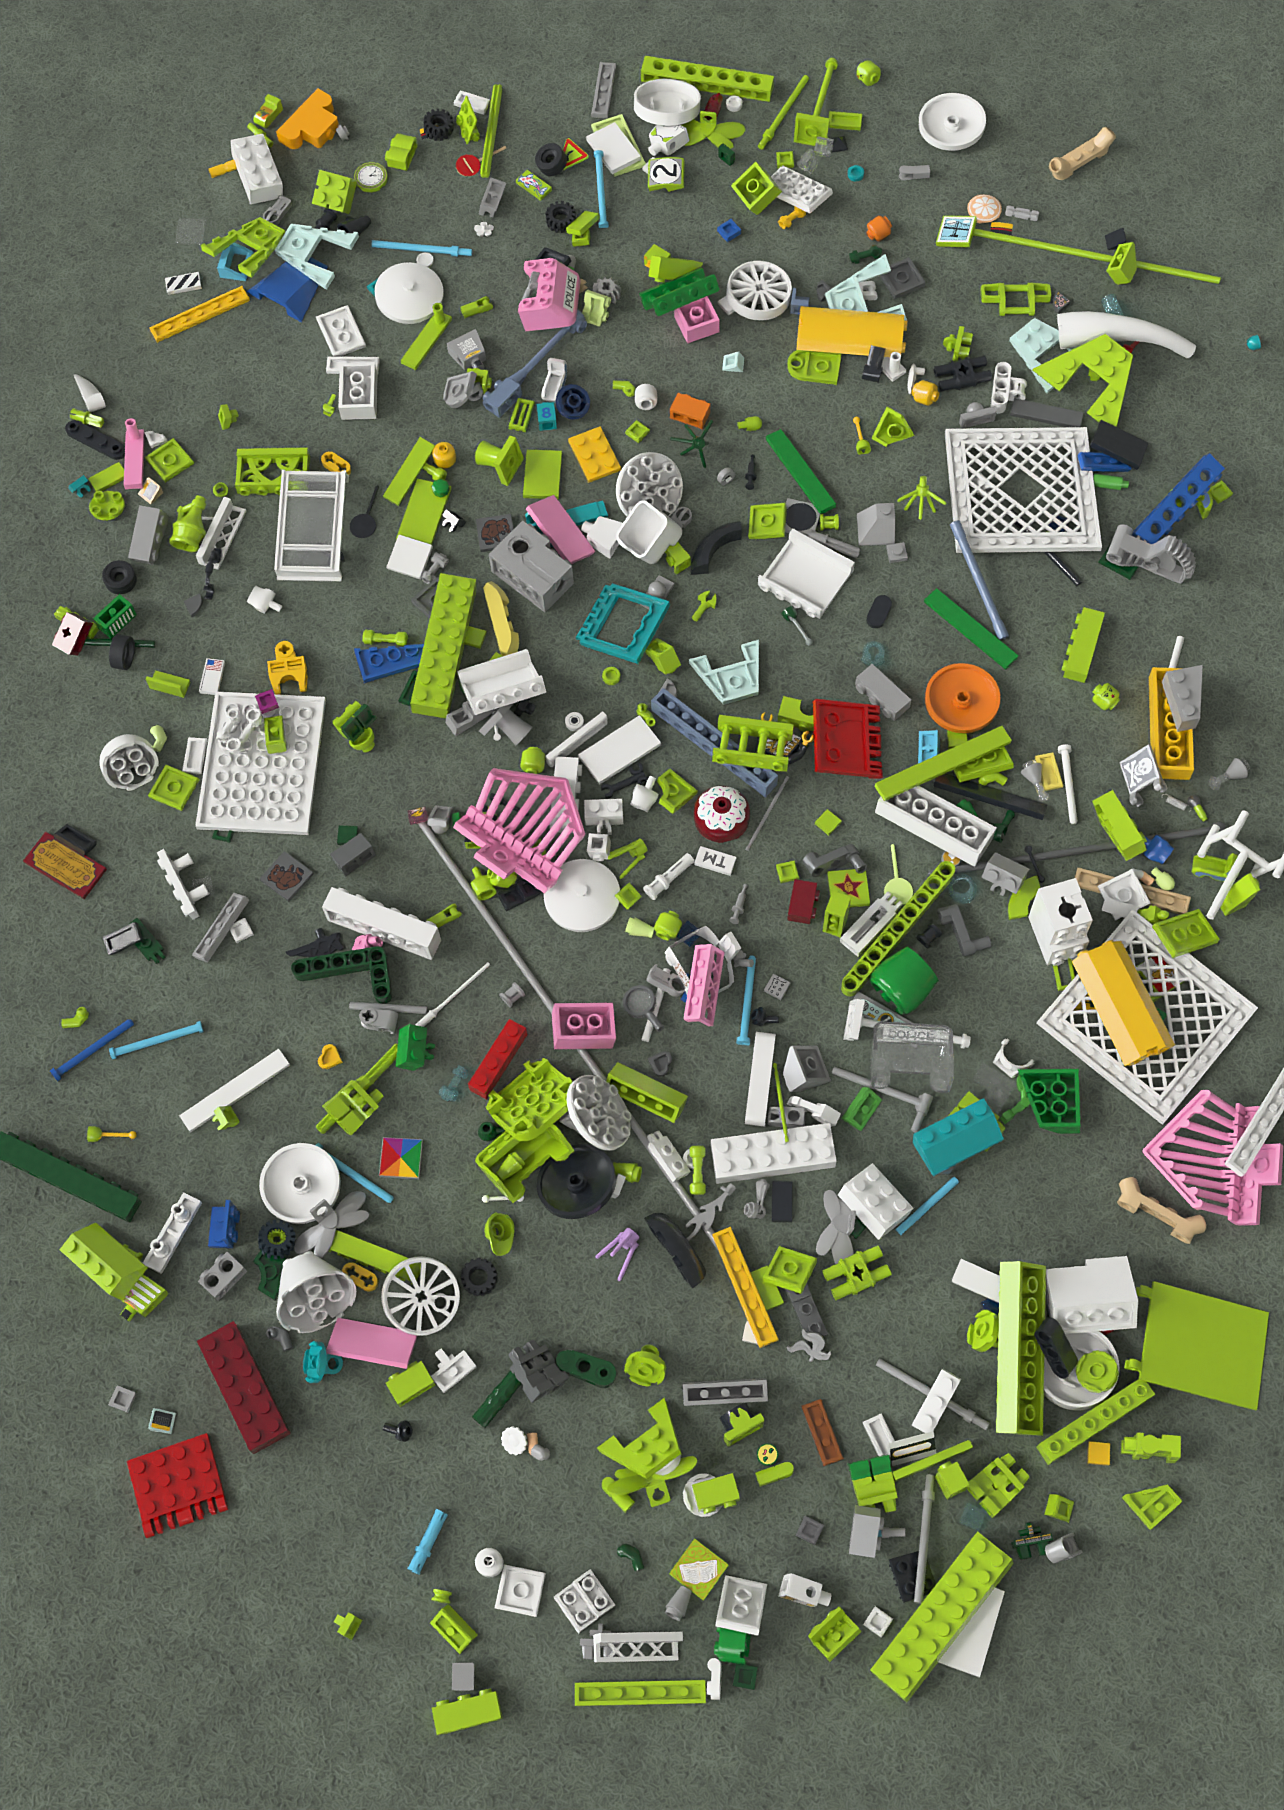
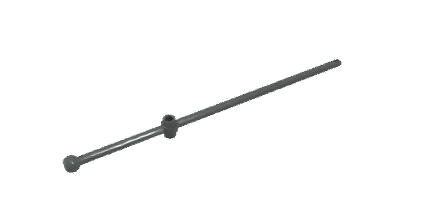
M1216 821L1212 824V826L1215 824L1220 827L1218 832L1225 829V825L1221 821ZM1212 826L1158 835L1165 840L1206 835ZM1155 835L1146 837L1151 840ZM1112 841L1033 854L1035 861L1117 849ZM1029 855L1008 858L1018 864L1031 862ZM988 861L978 862L975 867L971 864L955 866L954 874L983 870ZM929 870L928 876H930L934 870ZM941 870L944 875L951 874L949 870Z

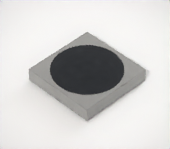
M787 498L785 532L790 533L792 529H795L808 537L811 529L816 531L820 517L819 512L812 503Z

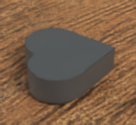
M663 1051L648 1058V1062L657 1076L663 1077L667 1075L668 1066L672 1063V1056L669 1052Z

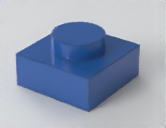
M729 219L717 227V232L729 242L741 234V229L732 219Z

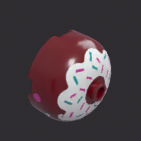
M724 785L714 786L705 790L698 797L694 806V823L699 833L708 840L718 843L731 841L739 838L748 828L750 807L745 796L737 789Z

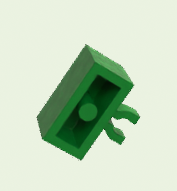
M409 1024L399 1029L396 1067L414 1071L424 1066L425 1059H434V1055L425 1051L426 1049L435 1048V1044H426L427 1028Z

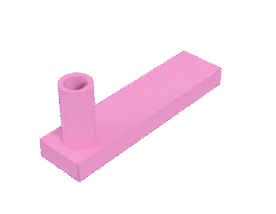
M130 418L125 421L127 430L124 488L141 489L143 488L145 433L144 429L138 430L136 421Z

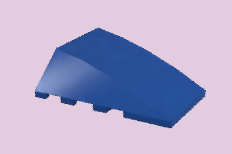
M312 257L308 260L310 264L326 270L328 266ZM285 262L250 288L247 293L260 300L263 296L284 306L290 317L302 323L319 284L288 262Z

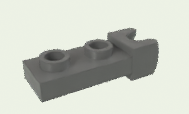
M806 1284L802 1294H796L794 1291L786 1289L802 1329H805L806 1332H817L822 1336L828 1335L808 1285Z

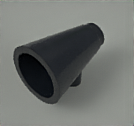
M367 215L357 218L347 216L345 222L337 225V230H344L346 233L352 234L357 232L360 236L371 224V219Z

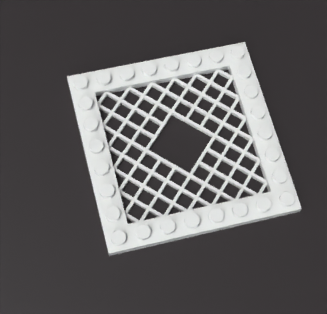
M1087 427L945 430L953 522L960 520L973 553L1101 551L1102 543L1093 472L1081 471L1077 456L1080 452H1090ZM1061 446L1068 450L1065 455L1057 451ZM990 447L997 451L994 456L986 452ZM1007 447L1015 451L1011 456L1004 452ZM1025 447L1033 451L1029 456L1022 452ZM1042 447H1046L1050 452L1044 455L1039 450ZM971 448H975L979 453L974 456L968 451ZM1053 453L1060 458L1056 463L1049 458ZM982 454L989 458L985 464L978 459ZM1000 454L1007 458L1003 464L996 459ZM1017 454L1025 458L1021 463L1014 459ZM1035 454L1043 458L1039 463L1032 459ZM966 455L972 459L969 463L966 461ZM992 461L999 466L995 471L988 467ZM1010 461L1017 466L1013 471L1006 467ZM1027 461L1034 465L1031 470L1023 466ZM1045 461L1052 465L1049 470L1041 466ZM1065 461L1070 467L1064 470L1059 464ZM974 462L981 466L977 471L970 467ZM1037 468L1045 473L1040 478L1033 473ZM1055 468L1062 473L1058 478L1051 473ZM985 469L991 475L985 478L979 473ZM1001 469L1009 473L1005 478L997 474ZM1019 469L1046 488L1026 508L999 489ZM1071 469L1073 470V475L1069 473ZM968 471H970L973 474L969 479ZM1049 476L1054 482L1048 485L1043 479ZM1064 476L1072 480L1068 485L1061 481ZM975 477L983 481L979 486L972 482ZM996 477L1001 482L995 486L989 480ZM985 483L992 488L988 494L981 489ZM1057 483L1064 488L1060 493L1052 488ZM1073 484L1075 486V491L1072 488H1070ZM969 485L975 489L971 493L969 491ZM995 491L1002 496L998 501L991 497ZM1048 491L1056 495L1052 500L1045 496ZM1066 491L1074 495L1070 500L1063 496ZM977 492L985 496L980 501L973 497ZM1041 498L1048 503L1044 508L1036 503ZM1060 498L1066 504L1063 507H1059L1054 502ZM987 499L994 503L990 509L982 504ZM1007 499L1012 505L1006 508L1001 502ZM1075 499L1077 502V506L1074 503H1072ZM971 500H972L974 503H976V505H975L972 509H971ZM997 506L1004 511L1000 516L993 512ZM1015 506L1022 511L1018 516L1010 511ZM1032 506H1034L1040 512H1038L1036 515H1033L1028 510ZM1050 506L1058 510L1054 515L1046 511ZM1071 506L1076 511L1070 515L1064 509ZM978 507L986 511L982 516L975 512ZM1060 513L1068 518L1063 523L1056 518ZM988 514L996 519L991 524L984 519ZM1006 514L1013 518L1010 523L1002 519ZM1024 514L1032 518L1028 523L1020 519ZM1041 514H1045L1050 519L1044 523L1038 517ZM1077 514H1078L1079 521L1074 518ZM972 515L978 519L974 524ZM1016 521L1024 526L1020 531L1012 526ZM1034 521L1041 525L1037 531L1030 526ZM1052 521L1059 525L1056 530L1048 526ZM1072 521L1077 527L1072 530L1066 524ZM980 522L987 526L983 532L976 527ZM1000 522L1006 527L999 531L994 525ZM1045 528V529L1048 530L1049 532H1041V531ZM1063 528V529H1065L1067 532H1059V531ZM991 529V530H993L995 533H987V532ZM1008 529H1010V530H1011L1012 532H1014V533H1005V532H1006ZM1026 529H1028V530L1031 531L1032 533H1023V532H1024ZM955 539L956 553H962L959 543Z
M1132 910L1106 941H1122L1125 949L1129 945L1130 954L1128 955L1134 966V958L1144 957L1145 967L1135 966L1137 971L1146 970L1147 980H1142L1143 984L1148 983L1150 997L1164 996L1169 1034L1173 1041L1174 1035H1184L1185 1045H1175L1170 1048L1172 1049L1173 1059L1163 1060L1162 1053L1159 1054V1060H1149V1057H1147L1145 1061L1132 1065L1133 1073L1124 1067V1063L1121 1062L1117 1049L1105 1048L1104 1040L1111 1039V1037L1104 1036V1024L1097 1010H1086L1085 1000H1091L1090 996L1085 997L1088 992L1078 974L1036 1024L1163 1125L1258 1007L1189 953L1172 958L1152 928L1153 925ZM1142 944L1143 953L1134 954L1132 945ZM1147 948L1150 949L1153 953H1147ZM1158 956L1159 966H1149L1148 957ZM1162 960H1164L1169 965H1163ZM1160 969L1161 979H1151L1150 970ZM1164 969H1174L1175 978L1165 979ZM1178 972H1179L1181 975H1183L1184 977H1183V978H1179V977H1178ZM1179 981H1189L1190 990L1181 991ZM1166 982H1175L1177 991L1167 992ZM1152 983H1162L1163 992L1153 993ZM1194 985L1197 986L1200 990H1194ZM1205 993L1206 1003H1196L1195 994ZM1191 994L1193 1004H1183L1181 995ZM1168 995H1177L1179 1004L1169 1005ZM1209 997H1211V998H1212L1214 1001H1216V1002H1211V1003H1210V998H1209ZM1082 1002L1083 1010L1073 1011ZM1211 1006H1221L1222 1015L1212 1016ZM1193 1007L1195 1017L1185 1018L1183 1008ZM1197 1007H1207L1208 1016L1198 1017ZM1179 1008L1181 1018H1171L1170 1009ZM1097 1013L1098 1023H1088L1087 1014ZM1083 1014L1084 1024H1074L1073 1015ZM1068 1016H1070V1023L1066 1020ZM1222 1019L1214 1029L1213 1020ZM1199 1020H1209L1210 1030H1200ZM1185 1021H1195L1197 1030L1187 1031ZM1172 1022H1182L1183 1031L1173 1032ZM1085 1027L1086 1036L1077 1028ZM1089 1027H1099L1100 1036L1090 1037ZM1211 1033L1207 1037V1039L1204 1042H1202L1201 1034ZM1197 1034L1199 1044H1189L1187 1035ZM1092 1040H1101L1102 1048H1100ZM1186 1048L1187 1058L1177 1059L1176 1049ZM1189 1048H1198L1191 1057ZM1108 1053H1117V1060ZM1178 1062H1187L1179 1072ZM1160 1063L1161 1073L1151 1074L1150 1064ZM1164 1063H1174L1175 1072L1165 1073ZM1146 1064L1147 1074L1137 1075L1136 1065ZM1175 1076L1167 1086L1166 1077ZM1162 1077L1163 1087L1153 1088L1152 1078ZM1139 1078H1148L1149 1086ZM1155 1091H1163V1092L1161 1093V1095H1159V1094L1156 1093Z

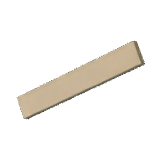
M1077 868L1075 875L1080 888L1100 893L1097 886L1115 878L1082 868ZM1141 884L1150 901V904L1146 906H1157L1161 910L1180 915L1188 912L1191 897Z

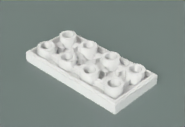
M785 166L780 167L771 176L782 190L777 198L808 213L814 211L833 194L831 188Z
M639 715L578 754V756L596 781L602 784L661 746V742Z
M994 1588L938 1663L980 1678L1005 1591Z

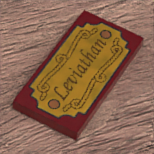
M48 832L42 835L23 860L26 865L82 899L87 897L107 870L106 867L86 855L83 856L56 840Z

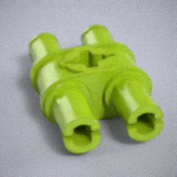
M878 1245L864 1252L856 1251V1254L845 1259L841 1258L837 1264L822 1270L826 1281H830L843 1274L847 1278L846 1283L831 1289L835 1300L850 1294L857 1295L858 1292L874 1287L876 1282L892 1275L887 1264L872 1271L867 1268V1263L883 1256ZM854 1268H856V1270H861L862 1273L859 1274L860 1278H858V1276H853L852 1273L855 1272Z

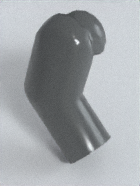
M277 1326L267 1329L266 1336L269 1339L279 1341L283 1352L293 1349L287 1330Z

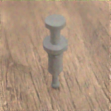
M747 884L743 885V890L739 893L736 904L732 906L734 915L729 921L733 924L739 923L738 916L744 912L743 905L746 898Z

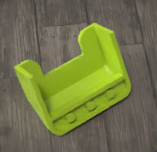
M552 1124L541 1135L529 1141H519L505 1131L477 1155L475 1162L499 1191L514 1203L522 1198L525 1192V1186L521 1181L528 1178L550 1156L556 1161H563L569 1157L574 1149L561 1131ZM515 1152L525 1162L522 1166L523 1169L502 1181L496 1172L507 1156Z

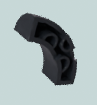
M741 521L719 526L701 540L691 561V575L709 574V564L713 554L720 547L730 542L742 540Z
M653 1213L645 1217L644 1219L651 1232L673 1257L672 1260L684 1280L692 1289L704 1279L706 1269L686 1236L676 1223L664 1213Z

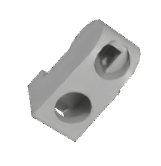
M780 1107L769 1108L767 1121L769 1126L783 1127ZM784 1107L787 1128L805 1126V1108Z

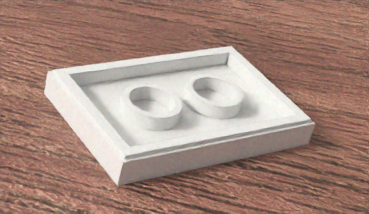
M615 122L586 136L587 142L594 151L601 150L604 152L602 161L612 174L641 160L640 154Z
M348 305L316 316L333 357H340L366 347Z
M725 1575L715 1626L759 1635L767 1584Z

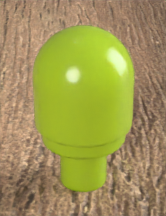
M757 416L747 417L745 421L737 422L738 429L747 428L746 431H756L762 427V420Z

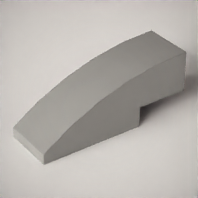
M466 701L461 708L447 714L445 723L453 734L457 736L488 717L498 708L475 715L469 702Z

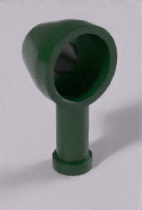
M1008 810L1002 823H991V825L996 827L993 836L995 841L1002 843L1001 835L1002 833L1004 836L1006 835L1008 826L1015 817L1013 811Z
M483 1122L478 1128V1136L486 1142L494 1140L497 1135L505 1132L501 1126L496 1127L492 1122ZM485 1127H490L488 1132L483 1131Z

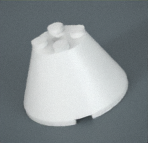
M311 1251L292 1259H287L283 1262L276 1311L277 1318L280 1324L288 1331L290 1329L298 1330L299 1333L318 1331L337 1321V1318L344 1316L343 1312L349 1305L352 1306L355 1301L356 1286L350 1276L317 1257ZM328 1314L332 1318L336 1316L331 1323L320 1326Z

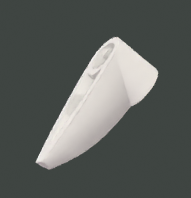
M75 374L74 378L88 411L94 412L106 408L103 397L97 388L87 379Z

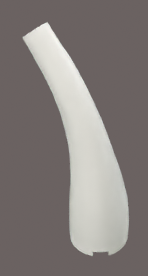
M1090 311L1057 314L1060 349L1079 347L1104 334L1108 335L1115 342L1140 341L1157 344L1171 349L1185 358H1190L1196 349L1195 344L1179 334L1145 320Z

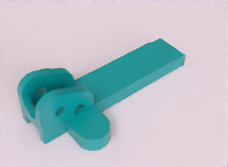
M603 501L565 510L576 526L582 525L585 521L589 523L596 521L600 516L608 518ZM527 512L525 515L526 523L533 525L541 535L544 534Z

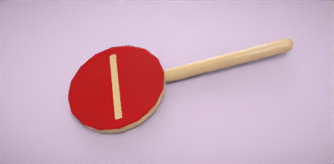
M506 146L494 151L493 155L506 149ZM467 154L461 156L456 162L457 172L463 176L475 175L480 170L482 158L478 159L473 155Z

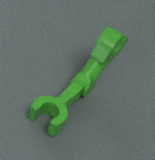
M1020 1075L1016 1079L1018 1091L1021 1092V1099L1014 1108L1002 1114L1000 1120L1004 1124L1008 1123L1017 1113L1030 1105Z

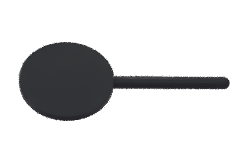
M378 485L375 487L366 514H359L350 522V531L355 537L367 538L376 530V522L369 514L379 489Z

